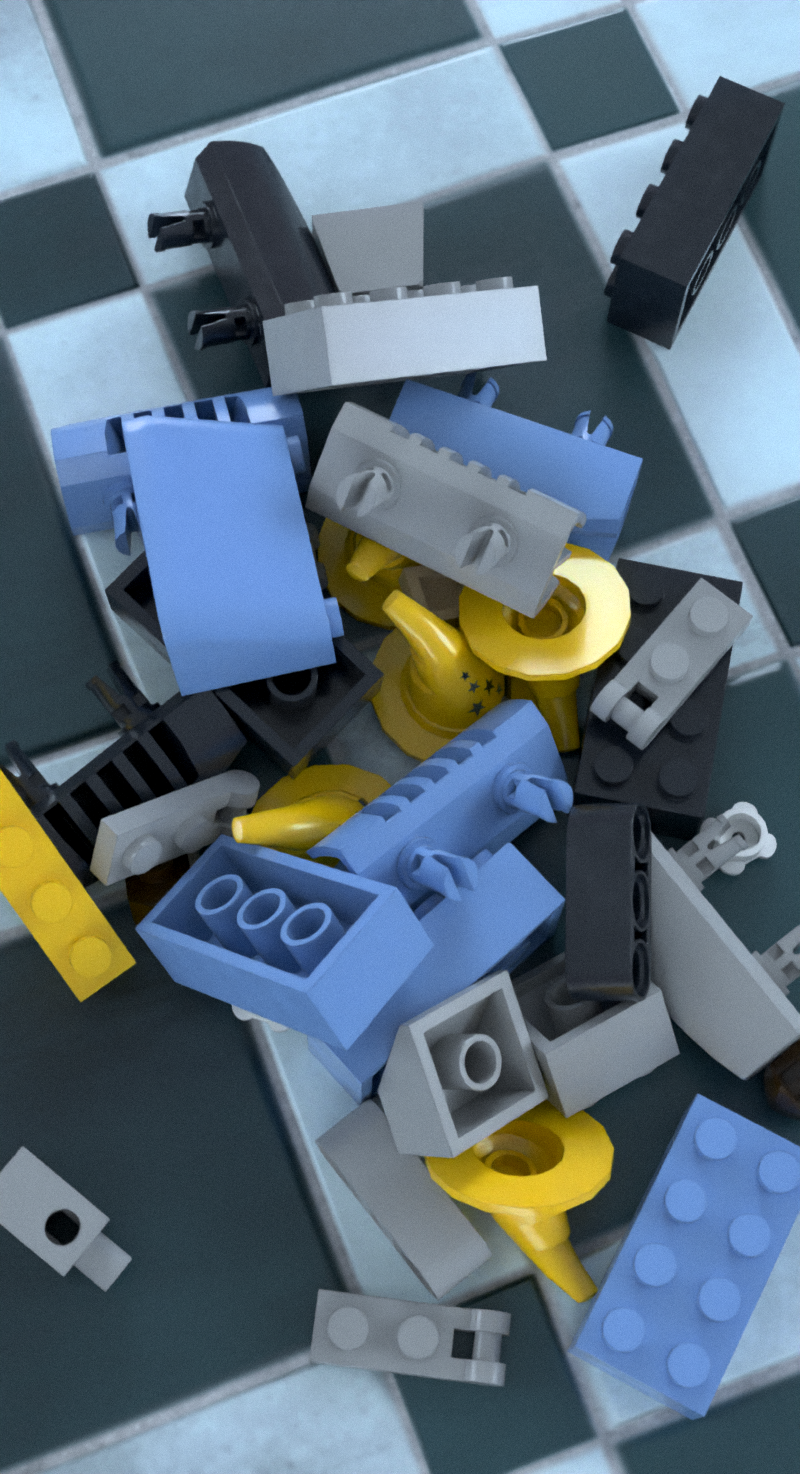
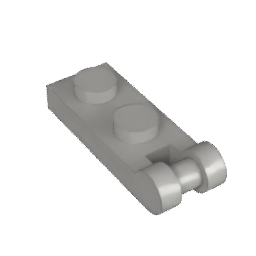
M700 578L620 673L601 690L589 710L602 721L607 722L612 719L628 731L626 739L642 751L746 630L753 615L703 578ZM636 691L651 702L652 705L644 711L628 698Z
M230 770L101 819L90 871L105 886H108L132 875L143 874L152 867L181 855L195 853L202 847L213 843L221 834L233 837L232 820L234 817L248 815L247 809L254 806L260 789L259 780L249 772Z
M319 1289L309 1362L504 1387L506 1364L500 1363L502 1336L510 1335L512 1314L495 1310L470 1309ZM454 1331L475 1333L472 1359L451 1357Z

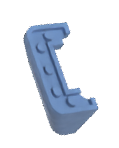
M148 415L121 421L157 614L181 696L336 663L332 638L344 636V630L336 597L323 599L295 478L297 474L306 473L298 435L286 437L283 425Z

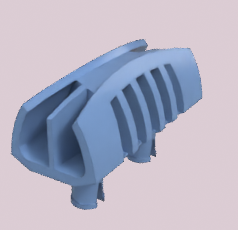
M476 372L467 374L461 383V389L457 396L406 379L389 420L405 427L410 435L412 433H419L431 439L436 451H439L440 447H448L460 453L466 466L469 461H477L488 466L491 470L492 478L496 480L499 475H507L517 480L520 484V490L527 492L529 489H536L584 512L587 518L583 528L574 526L566 543L588 548L606 561H609L621 533L643 459L606 446L613 433V424L608 417L604 416L593 434H589L587 429L591 410L584 411L577 416L572 434H568L491 408L499 395V386L491 377L477 395H473Z
M272 387L139 410L51 429L54 461L73 535L114 528L115 546L119 552L131 556L132 532L136 531L143 546L144 541L121 423L123 420L148 415L283 425L286 437L298 435L306 473L295 475L299 493L308 492L312 480L308 440L298 395L296 393L273 396Z
M512 699L496 705L306 853L312 859L321 856L336 857L340 861L334 867L335 869L397 887L413 912L435 893H439L442 897L445 896L454 901H462L457 887L468 888L474 891L478 884V867L472 860L476 855L485 849H488L494 855L505 844L514 840L539 818L550 823H557L553 810L569 813L572 808L573 791L568 784V776L548 723L531 700Z

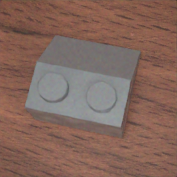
M565 952L511 980L549 1095L547 1100L565 1118L595 1105L601 1098L629 1082L651 1073L659 1065L680 1054L662 991L651 981L648 994L643 1001H575L571 998L567 988Z
M508 970L495 971L399 1026L378 1087V1093L399 1154L454 1158L549 1098Z

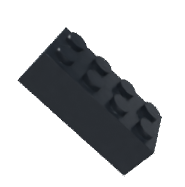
M719 76L708 98L700 94L698 95L685 124V128L690 130L684 142L675 138L665 155L660 171L665 174L659 187L650 183L641 198L636 211V218L641 220L634 232L624 229L615 245L610 263L616 266L604 290V295L611 298L607 322L669 350L671 349L765 172L785 103L722 76Z
M144 550L105 589L110 608L171 665L159 623L146 551ZM344 636L332 638L336 663L211 690L238 728L293 780L381 690L384 673Z
M618 558L616 570L629 589L631 623L620 648L599 665L594 672L572 789V807L580 804L642 802L648 810L651 832L653 834L690 841L696 836L705 816L732 646L642 751L626 739L628 731L612 719L607 722L602 721L589 709L601 690L620 673L700 578H703L738 605L740 604L743 582ZM636 691L628 698L644 711L652 705L651 702Z

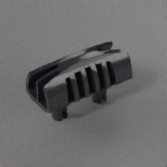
M211 141L195 158L184 195L190 211L182 210L149 214L147 221L149 238L157 237L154 248L155 252L192 246V244L198 243L207 249L231 307L190 311L188 314L189 335L198 334L194 348L196 350H203L206 347L243 341L249 348L265 388L271 387L263 321L285 316L284 304L314 300V296L336 292L313 236L281 174L264 147L241 141Z
M118 660L113 661L108 665L106 671L119 694L97 675L90 679L85 686L89 691L93 692L122 728L118 733L121 738L60 786L57 782L52 785L48 783L21 750L16 740H12L5 745V752L14 765L19 777L15 776L0 763L1 771L84 889L99 881L90 871L101 819L224 773L246 744V738L211 690L181 696L179 691L164 704L160 705L159 702H156L152 705L123 670L121 663Z

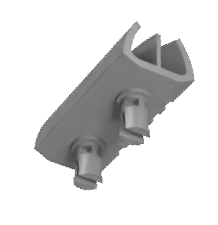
M354 402L344 403L330 430L311 480L305 508L532 619L545 606L559 585V580L552 574L572 553L565 548L574 526L583 528L587 520L584 512L536 489H529L527 492L520 490L519 482L507 475H499L497 480L492 478L490 468L482 463L469 461L467 466L464 465L462 455L448 447H440L439 451H436L431 439L419 433H412L410 435L408 430L402 425Z
M720 814L716 817L717 820L678 851H675L673 847L666 850L651 832L650 981L661 989L668 1014L674 1022L717 1062L742 1080L748 1081L800 1039V1014L786 998V995L790 993L787 986L800 976V953L794 954L800 946V924L761 955L756 950L751 954L700 891L705 887L701 882L741 850L744 851L749 847L740 834L711 849L731 827L725 816Z

